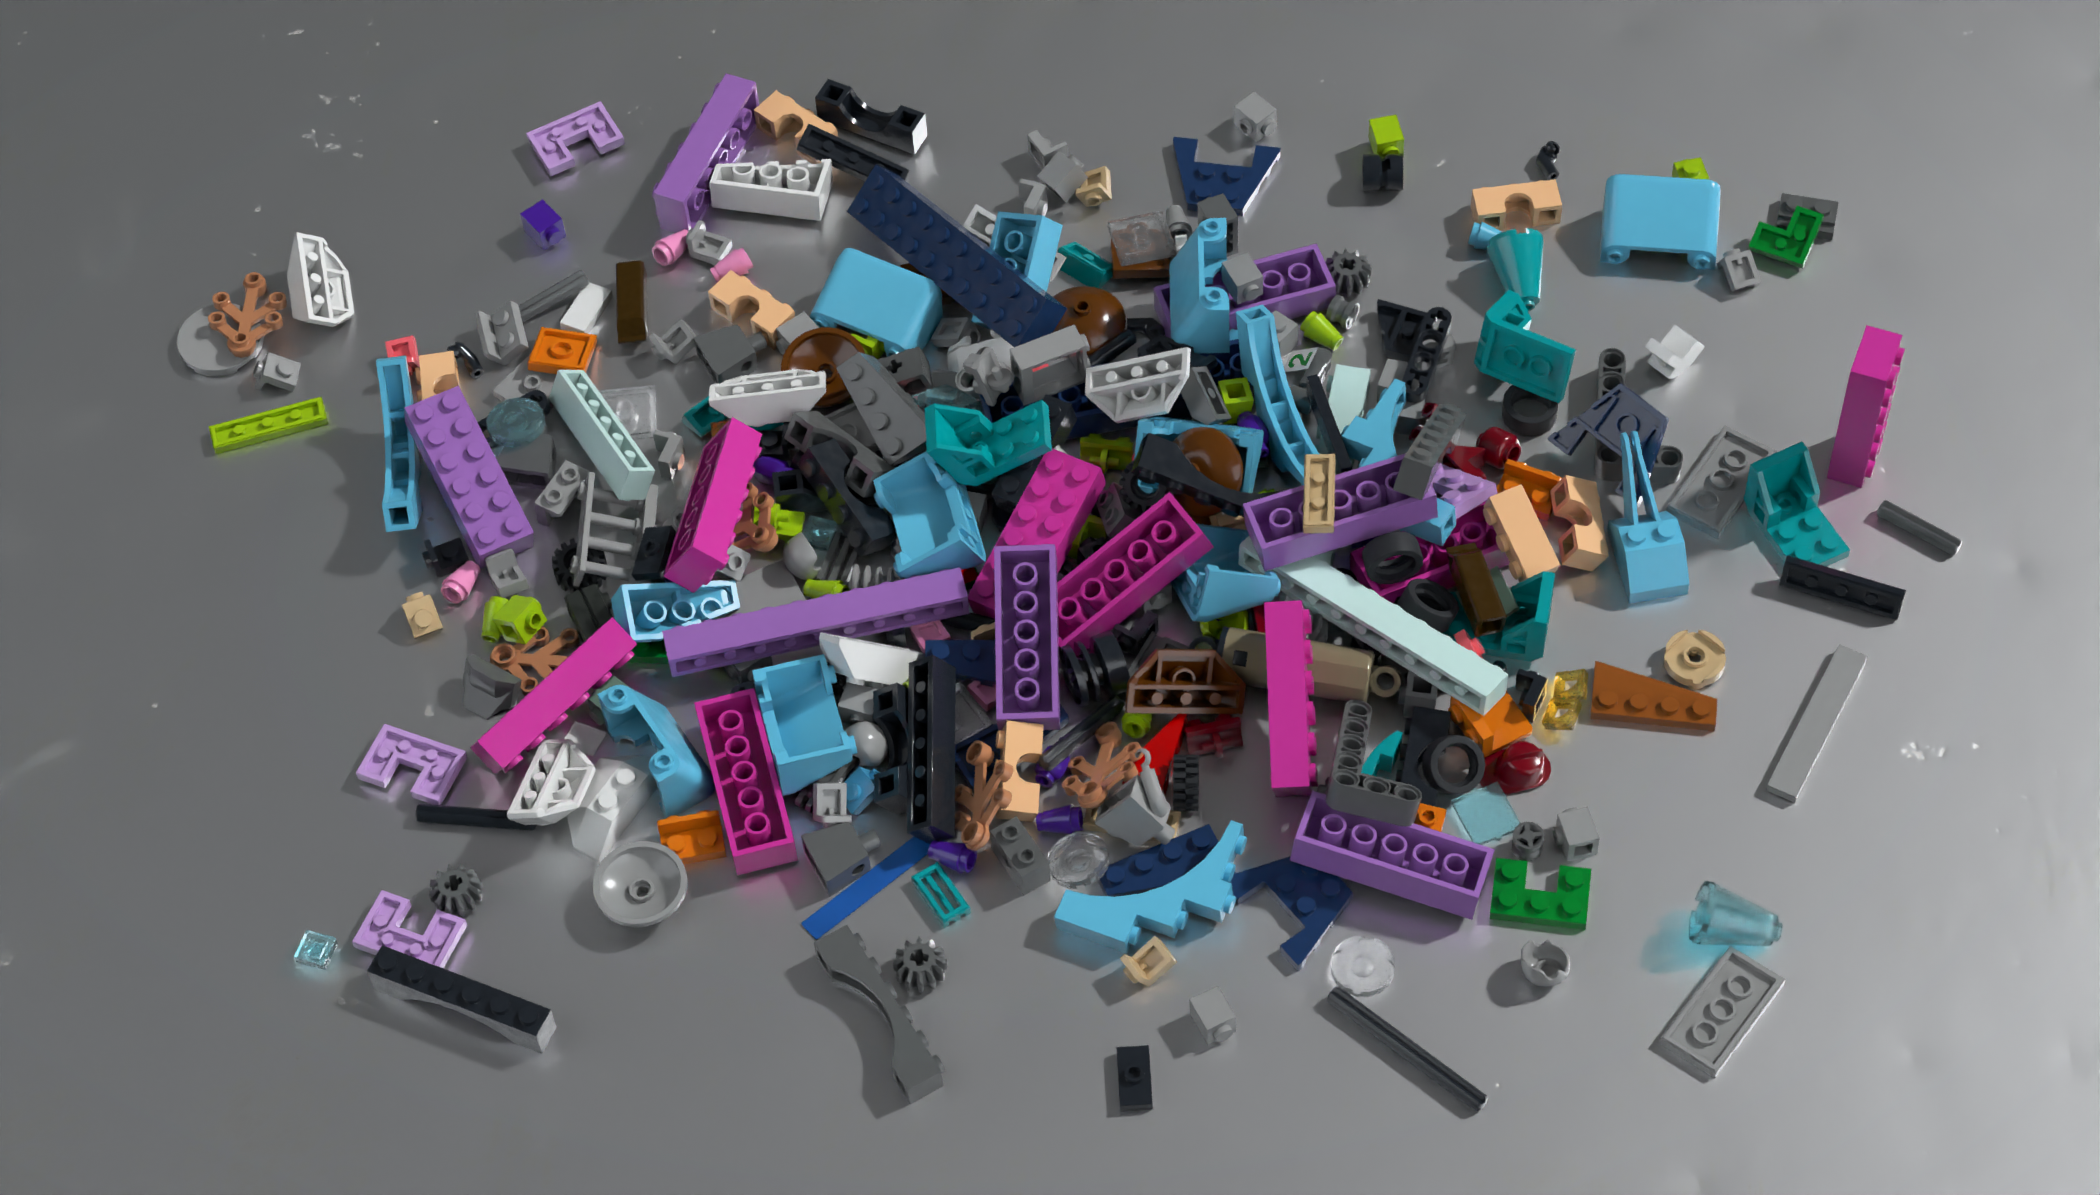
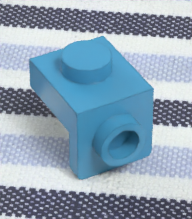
M859 766L844 782L847 783L846 808L851 814L858 816L874 799V774L880 773L876 769L868 770Z

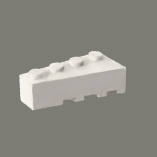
M821 159L820 164H808L807 160H796V165H779V161H771L763 166H754L753 162L716 164L709 182L712 207L821 221L833 185L831 159Z

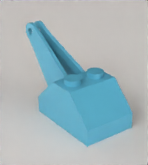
M1631 431L1632 454L1646 514L1638 515L1629 438L1626 432L1621 433L1624 518L1608 520L1607 533L1628 603L1688 594L1690 583L1685 541L1678 519L1667 511L1658 512L1642 455L1639 435L1637 431Z

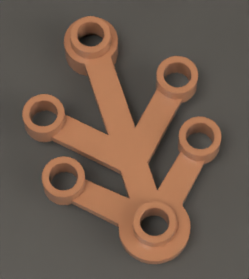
M257 272L247 274L243 281L246 297L242 311L231 303L229 294L226 292H218L212 297L215 309L223 311L239 324L238 332L227 324L224 313L217 311L208 316L210 328L219 331L228 339L227 346L229 351L234 356L240 358L248 357L254 352L258 339L283 326L282 316L276 311L283 310L287 306L286 295L283 292H274L269 296V303L255 311L258 297L263 296L267 292L266 280ZM265 319L264 324L251 331V327L254 324Z
M749 482L746 487L749 493L743 502V513L733 530L736 533V537L743 534L749 536L732 543V545L742 550L753 548L756 551L769 552L778 542L776 529L770 524L771 508L774 505V499L767 492L758 494L757 487ZM755 507L760 510L758 526L753 524Z
M542 626L527 644L516 643L512 646L508 643H501L495 646L490 655V663L522 680L520 688L522 694L526 696L538 685V681L534 677H529L521 666H532L545 679L553 671L551 668L558 667L568 657L554 654L563 648L572 649L578 646L580 641L578 632L573 628L564 629L559 637L549 643V632L547 628ZM541 634L545 635V636H544L543 638H541V639H537V638H536L538 635H541ZM569 636L574 637L572 640H565ZM534 645L542 647L533 654L525 653ZM529 685H534L532 689H525Z
M1115 722L1105 723L1095 731V737L1101 746L1095 766L1086 762L1083 756L1074 757L1069 761L1068 768L1072 776L1067 777L1061 785L1068 796L1078 795V803L1083 808L1093 809L1099 807L1105 801L1110 788L1120 780L1127 782L1138 774V770L1133 762L1139 760L1144 755L1141 753L1138 758L1135 757L1136 751L1141 748L1138 742L1127 744L1119 754L1110 760L1113 749L1117 748L1122 742V733ZM1115 769H1117V771H1115L1113 774H1111L1108 778L1104 780L1106 776H1108ZM1084 775L1091 780L1082 783L1078 776Z
M979 740L974 741L966 753L967 762L975 766L974 796L972 795V789L963 784H959L955 788V802L966 806L973 812L972 820L970 815L962 811L955 812V829L962 832V842L972 851H977L987 844L990 838L989 825L998 809L1007 808L1012 800V793L1010 791L997 787L1001 781L1007 782L1011 778L1013 766L1004 761H999L995 765L993 774L986 784L987 767L994 759V752L989 745ZM990 799H991V803L989 804L988 808H987L986 811L984 812V809L986 808L988 802H989Z

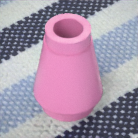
M683 229L656 241L655 246L652 248L655 260L663 266L674 264L688 248V244H686L688 231Z
M742 247L739 250H732L714 265L710 272L716 282H718L730 270L741 276L749 273L748 270L754 266Z
M466 561L465 564L443 580L442 595L448 601L455 604L465 601L481 572L480 567L473 561Z

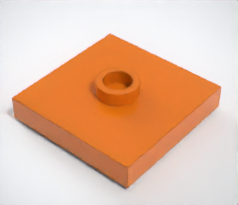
M541 327L527 362L528 370L557 374L558 370H584L586 373L597 344V335Z

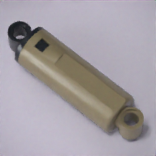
M1224 626L1220 639L1210 635H1203L1195 638L1190 643L1188 649H1198L1200 643H1208L1233 669L1238 677L1243 680L1246 686L1268 689L1265 633ZM1311 641L1313 664H1307L1308 671L1312 670V676L1314 677V695L1309 696L1342 702L1361 700L1367 703L1370 692L1382 697H1389L1400 689L1402 685L1400 671L1392 665H1374L1375 654L1373 651ZM1383 672L1390 673L1394 678V685L1390 689H1384L1378 683V677Z

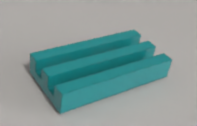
M938 862L911 876L913 885L943 928L949 926V922L952 920L954 922L960 920L961 915L965 914L967 916L971 913L970 906ZM932 873H936L958 904V908L955 909L931 876ZM922 879L926 880L948 912L946 915L921 881Z

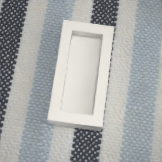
M589 282L587 286L581 289L560 321L561 330L589 334L613 298L612 290Z

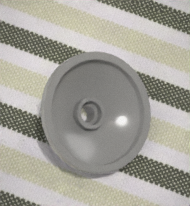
M649 841L632 842L616 848L601 861L593 878V894L598 908L610 920L629 927L650 926L668 918L681 905L688 886L686 869L679 856L670 848ZM642 892L648 893L646 896L643 897L638 896Z

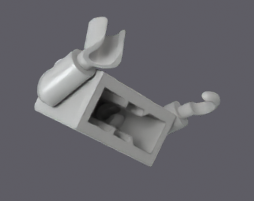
M1140 748L1135 753L1136 758L1141 753L1145 755V761L1141 764L1142 772L1139 773L1140 776L1137 774L1112 794L1108 790L1105 801L1098 807L1095 824L1107 830L1109 835L1122 838L1135 846H1141L1152 837L1166 845L1175 834V829L1166 823L1171 807L1161 790L1155 769H1150L1149 767L1151 754L1147 749Z

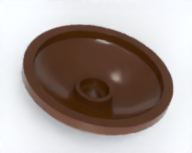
M1078 286L1063 290L1053 296V298L1067 308L1053 332L1075 325L1079 334H1084L1088 340L1090 350L1087 351V356H1090L1126 328V314L1122 304L1114 295L1103 289Z
M831 327L816 328L801 334L792 341L783 355L781 371L802 369L814 372L825 371L826 374H831V377L826 379V393L813 407H832L851 398L836 368L858 352L865 354V351L860 342L844 330Z
M1195 427L1181 433L1173 441L1178 444L1190 463L1207 478L1226 488L1240 491L1243 479L1242 459L1236 445L1225 433L1211 427ZM1173 494V497L1190 515L1204 517L1222 512V508L1214 505L1205 506L1198 504L1193 500V497L1186 494Z

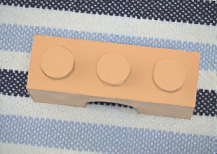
M777 90L754 109L756 127L776 141L786 133L798 132L794 136L796 149L808 124L838 137V131L832 123L823 121L813 111L801 107L790 96H784ZM796 150L799 156L811 164L821 163L820 160Z
M1556 179L1539 180L1529 183L1472 189L1471 211L1474 222L1479 224L1484 222L1498 230H1505L1506 214L1512 211L1526 213L1531 219L1532 227L1558 224L1561 222L1562 202Z
M731 270L708 291L711 309L730 322H733L742 314L754 313L755 315L750 319L752 333L761 332L765 337L767 346L773 350L777 348L776 342L778 341L776 328L795 317V312L787 303L782 304L773 298L767 290L759 289L748 278L739 276Z
M454 351L419 355L420 367L415 368L417 384H421V390H417L418 402L456 386L460 387L459 370Z
M1565 475L1550 490L1554 515L1563 517L1572 523V526L1558 539L1562 565L1593 572L1609 556L1597 484L1593 481Z
M1007 720L1002 730L997 731L996 748L1000 749V760L996 759L995 765L999 761H1004L1013 766L1011 778L1007 782L1001 781L998 785V788H1004L1012 793V800L1007 808L998 809L996 813L997 819L1010 820L1017 816L1020 821L1033 822L1038 815L1040 784L1024 781L1018 775L1016 765L1022 762L1037 763L1040 755H1042L1044 724Z

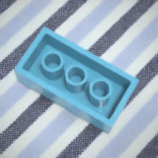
M998 211L990 248L1047 292L1063 225L1043 215ZM973 315L971 322L980 325L984 328H987L989 330H992L980 319H978L975 315Z

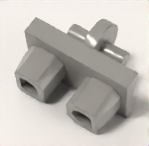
M985 348L980 355L971 353L963 363L966 373L974 375L975 379L972 386L975 393L982 394L987 405L995 406L998 396L1001 393H1006L1013 382V375L1010 370L1001 368L993 349Z

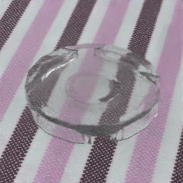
M1075 832L1064 836L1054 844L1048 853L1047 859L1052 879L1058 885L1069 889H1077L1076 886L1083 884L1085 887L1092 885L1104 875L1110 862L1105 842L1098 835L1090 832Z
M1357 935L1345 939L1336 947L1333 953L1331 974L1335 983L1348 994L1356 997H1370L1379 994L1390 985L1394 977L1395 958L1390 948L1374 937L1370 939Z

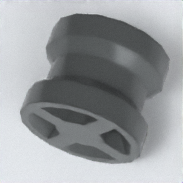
M1338 294L1329 304L1326 319L1331 323L1338 322L1342 328L1349 329L1357 318L1360 305L1355 301H1345V298Z
M1523 822L1517 825L1513 831L1511 848L1513 854L1522 861H1533L1540 857L1544 842L1543 829L1533 822Z

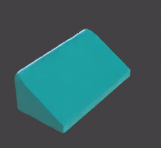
M1072 242L1058 248L1057 252L1067 257L1060 270L1084 285L1101 289L1112 278V263L1077 242Z
M708 396L683 414L681 421L702 438L728 417L709 405Z

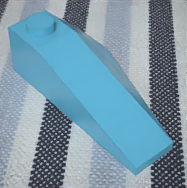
M735 580L710 581L708 585H702L695 593L674 582L620 585L611 598L614 619L635 642L661 641L664 639L662 633L664 630H669L675 626L697 624L704 620H714L740 608Z

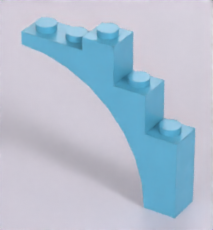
M1263 304L1237 311L1236 320L1242 374L1253 385L1256 415L1263 420L1268 429L1271 460L1281 472H1291L1300 484L1304 485L1305 455L1319 453L1303 425L1286 378L1277 339L1274 315Z
M407 357L381 358L376 360L385 438L386 470L382 509L386 532L416 529L423 511L419 489V479L422 471L418 447L405 424L404 407L414 404Z
M1394 379L1389 388H1385L1382 391L1378 404L1374 409L1371 408L1368 411L1365 419L1355 416L1351 424L1346 425L1342 430L1341 437L1348 456L1360 461L1358 468L1398 456L1393 442V434L1398 416L1406 403L1405 382ZM1437 498V518L1399 530L1443 546L1456 526L1455 506Z
M1231 820L1220 841L1204 860L1185 875L1162 887L1140 894L1116 897L1087 895L1066 889L1054 916L1056 928L1127 954L1131 944H1137L1141 934V927L1175 938L1178 929H1184L1189 912L1222 923L1225 914H1231L1236 901V896H1233L1232 883L1229 882L1232 880L1236 865L1233 862L1236 855H1242L1247 843L1243 824Z

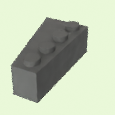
M858 352L836 368L888 464L894 467L918 453L927 451L925 412L897 384L898 382L874 356Z

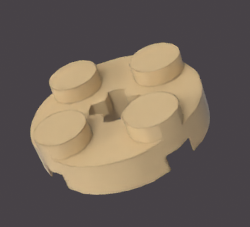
M1688 630L1680 631L1672 636L1666 645L1663 666L1675 681L1688 686L1692 690H1701L1704 686L1717 681L1723 674L1726 662L1725 648L1719 638L1704 630H1698V633H1688ZM1698 654L1701 656L1700 662H1692L1689 660L1688 655L1696 656Z

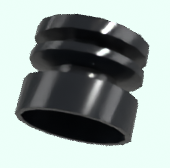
M1110 630L1089 638V652L1081 641L1074 643V651L1069 644L1059 649L1061 669L1065 683L1080 707L1089 704V695L1094 702L1101 700L1100 686H1103L1110 697L1127 691V682L1130 679L1129 671L1120 645Z

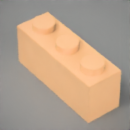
M1522 484L1490 496L1483 506V515L1488 525H1492L1497 534L1496 542L1500 551L1505 552L1510 561L1509 570L1513 578L1522 582L1543 571L1555 573L1560 563Z

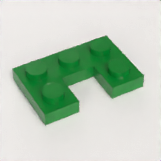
M1496 857L1490 919L1579 930L1586 929L1591 880L1590 868L1560 865L1557 892L1525 889L1528 861Z

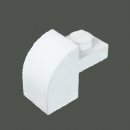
M1674 324L1661 343L1651 338L1645 347L1652 352L1646 362L1667 378L1673 379L1693 363L1705 346Z

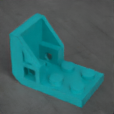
M1508 290L1485 313L1474 364L1484 374L1560 403L1564 399L1576 349L1529 331L1532 318L1518 293Z
M1039 400L994 423H991L979 410L936 403L924 408L927 453L961 485L978 486L1052 451L1049 407L1043 400Z
M1802 441L1750 464L1744 495L1748 513L1784 563L1787 555L1827 567L1849 557L1850 549L1818 508L1820 489L1809 450Z
M1543 571L1510 587L1520 610L1507 617L1503 631L1477 637L1485 651L1482 655L1528 662L1543 657L1552 606L1555 573ZM1450 592L1458 602L1459 611L1448 630L1442 634L1448 635L1456 642L1454 634L1465 629L1473 639L1476 636L1473 633L1456 593Z

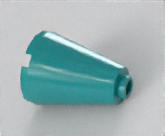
M1525 228L1526 233L1517 234L1516 229L1501 232L1489 240L1487 253L1505 292L1511 290L1518 293L1527 310L1531 311L1540 302L1543 235L1538 230Z

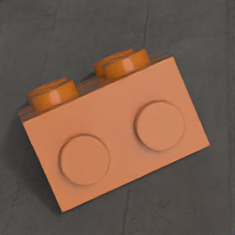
M1507 690L1506 694L1484 716L1452 696L1450 698L1448 711L1451 712L1452 721L1458 725L1465 737L1478 744L1484 754V758L1532 734V725Z

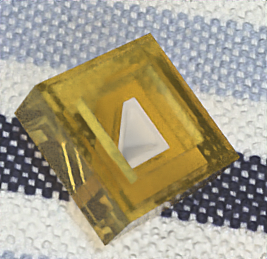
M1585 669L1556 672L1553 699L1557 704L1586 700L1587 671Z
M1551 698L1542 720L1544 728L1551 730H1574L1582 708L1579 699Z

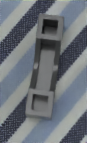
M794 412L784 438L803 453H805L808 447L835 438L851 461L844 471L846 473L845 484L863 498L874 497L876 489L873 480L895 468L820 412Z

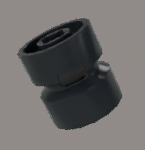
M1363 154V191H1379L1381 186H1385L1387 190H1403V154H1386L1384 158H1381L1379 154Z

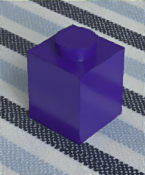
M543 199L520 213L524 232L543 251L566 237L562 218Z

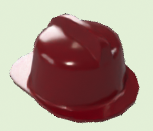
M1519 741L1511 744L1507 749L1497 751L1484 758L1486 765L1480 784L1482 788L1496 795H1509L1542 786L1549 779L1551 764L1543 749H1539L1527 741Z

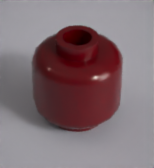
M1498 427L1487 429L1479 435L1476 441V447L1486 449L1483 458L1484 463L1500 470L1504 469L1507 459L1517 462L1521 454V446L1517 436Z

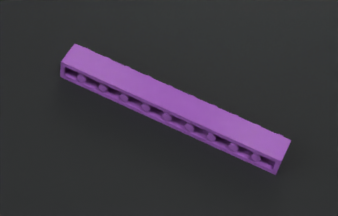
M959 567L943 569L939 572L922 576L914 575L908 579L893 582L886 581L875 586L854 588L847 592L825 594L819 598L805 601L797 600L790 604L765 607L761 610L744 614L736 613L730 617L704 620L697 624L675 626L669 630L662 631L671 675L676 677L820 646L819 637L821 632L857 638L969 614L970 612L968 595Z

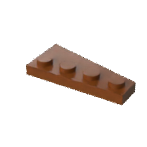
M1595 661L1590 719L1715 731L1716 698Z

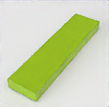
M317 397L209 426L215 454L328 425L329 423L322 397Z

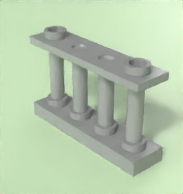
M589 472L585 483L580 482L577 492V499L581 500L576 556L573 555L570 564V573L574 574L573 586L579 587L585 573L628 581V584L650 583L651 580L635 581L631 575L633 567L626 569L587 561L588 548L630 556L631 560H636L645 528L655 527L659 485L650 484L645 500L624 501L619 500L613 491L594 488L595 473ZM592 500L634 507L635 511H639V517L631 520L591 512ZM590 524L631 531L633 535L637 536V540L631 545L589 536Z

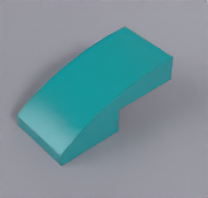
M1395 731L1385 738L1369 755L1362 766L1361 773L1376 777L1379 770L1392 773L1400 754L1403 732Z

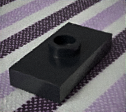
M672 525L645 528L631 574L635 581L663 578L676 534Z
M1149 1045L1116 1047L1120 1111L1153 1109Z

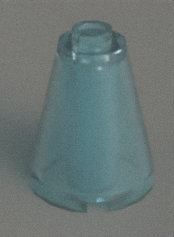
M1704 881L1695 898L1696 901L1700 902L1697 910H1692L1689 922V940H1692L1693 943L1701 945L1771 946L1774 941H1779L1783 925L1779 922L1778 915L1714 882Z

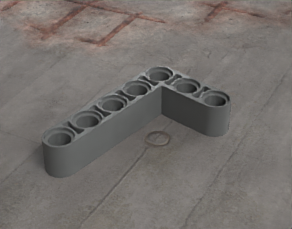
M1607 348L1600 354L1597 371L1596 401L1620 383L1625 385L1626 358L1619 349ZM1595 437L1594 472L1596 476L1605 481L1621 482L1623 479L1622 457ZM1666 445L1660 446L1649 479L1650 484L1668 485L1679 480L1683 454L1678 448Z
M1350 700L1345 704L1339 727L1325 798L1326 804L1337 811L1398 826H1411L1415 822L1422 793L1418 788L1410 784L1361 773L1373 711L1372 707L1364 701Z

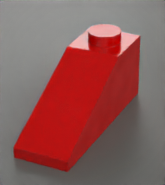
M1187 714L1176 715L1143 747L1151 754L1149 767L1150 769H1155L1165 797L1173 775L1174 755H1179L1185 737ZM1145 755L1133 762L1139 776V773L1142 772L1141 764L1145 761Z

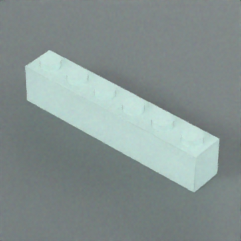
M558 370L549 396L551 403L617 498L624 501L645 500L655 473L654 468L585 371Z

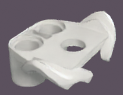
M990 330V334L994 339L971 344V337L965 336L958 343L950 346L947 352L948 371L957 372L955 377L956 386L972 399H979V394L975 393L973 386L968 388L969 382L974 379V375L966 373L963 367L964 361L971 353L979 355L985 348L993 349L1001 368H1006L1011 372L1009 349L1014 347L993 330Z

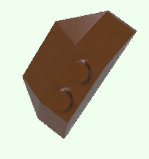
M1155 649L1127 682L1125 712L1243 714L1246 684L1214 649Z

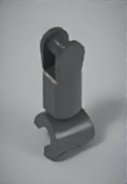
M1320 348L1316 351L1309 368L1306 369L1299 382V386L1292 385L1290 387L1298 412L1309 415L1312 410L1306 395L1307 377L1317 374L1322 384L1331 369L1332 353L1326 348Z

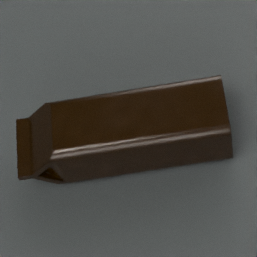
M640 260L616 264V325L618 344L647 341V273L644 262Z
M1475 542L1446 548L1449 569L1474 635L1479 637L1503 631L1507 615L1482 550L1476 547Z

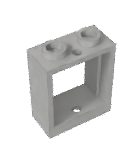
M1075 325L1009 349L1011 373L1013 375L1012 385L1024 406L1043 399L1045 394L1051 396L1085 383L1086 368L1091 367L1087 356V351L1090 350L1088 340L1084 334H1079ZM1069 355V359L1045 367L1035 372H1033L1032 370L1036 367L1042 366L1044 364H1047L1049 362L1055 361L1057 359Z

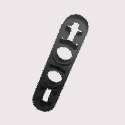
M1443 307L1430 309L1424 318L1402 379L1405 382L1407 402L1419 403L1428 394L1451 330V313ZM1437 319L1443 321L1439 323L1437 331L1434 329V323H1436ZM1429 339L1434 340L1438 343V346L1428 348L1423 345V342ZM1418 362H1426L1430 365V368L1419 370L1414 365ZM1415 379L1419 380V388H1416L1415 391L1410 390L1414 386Z

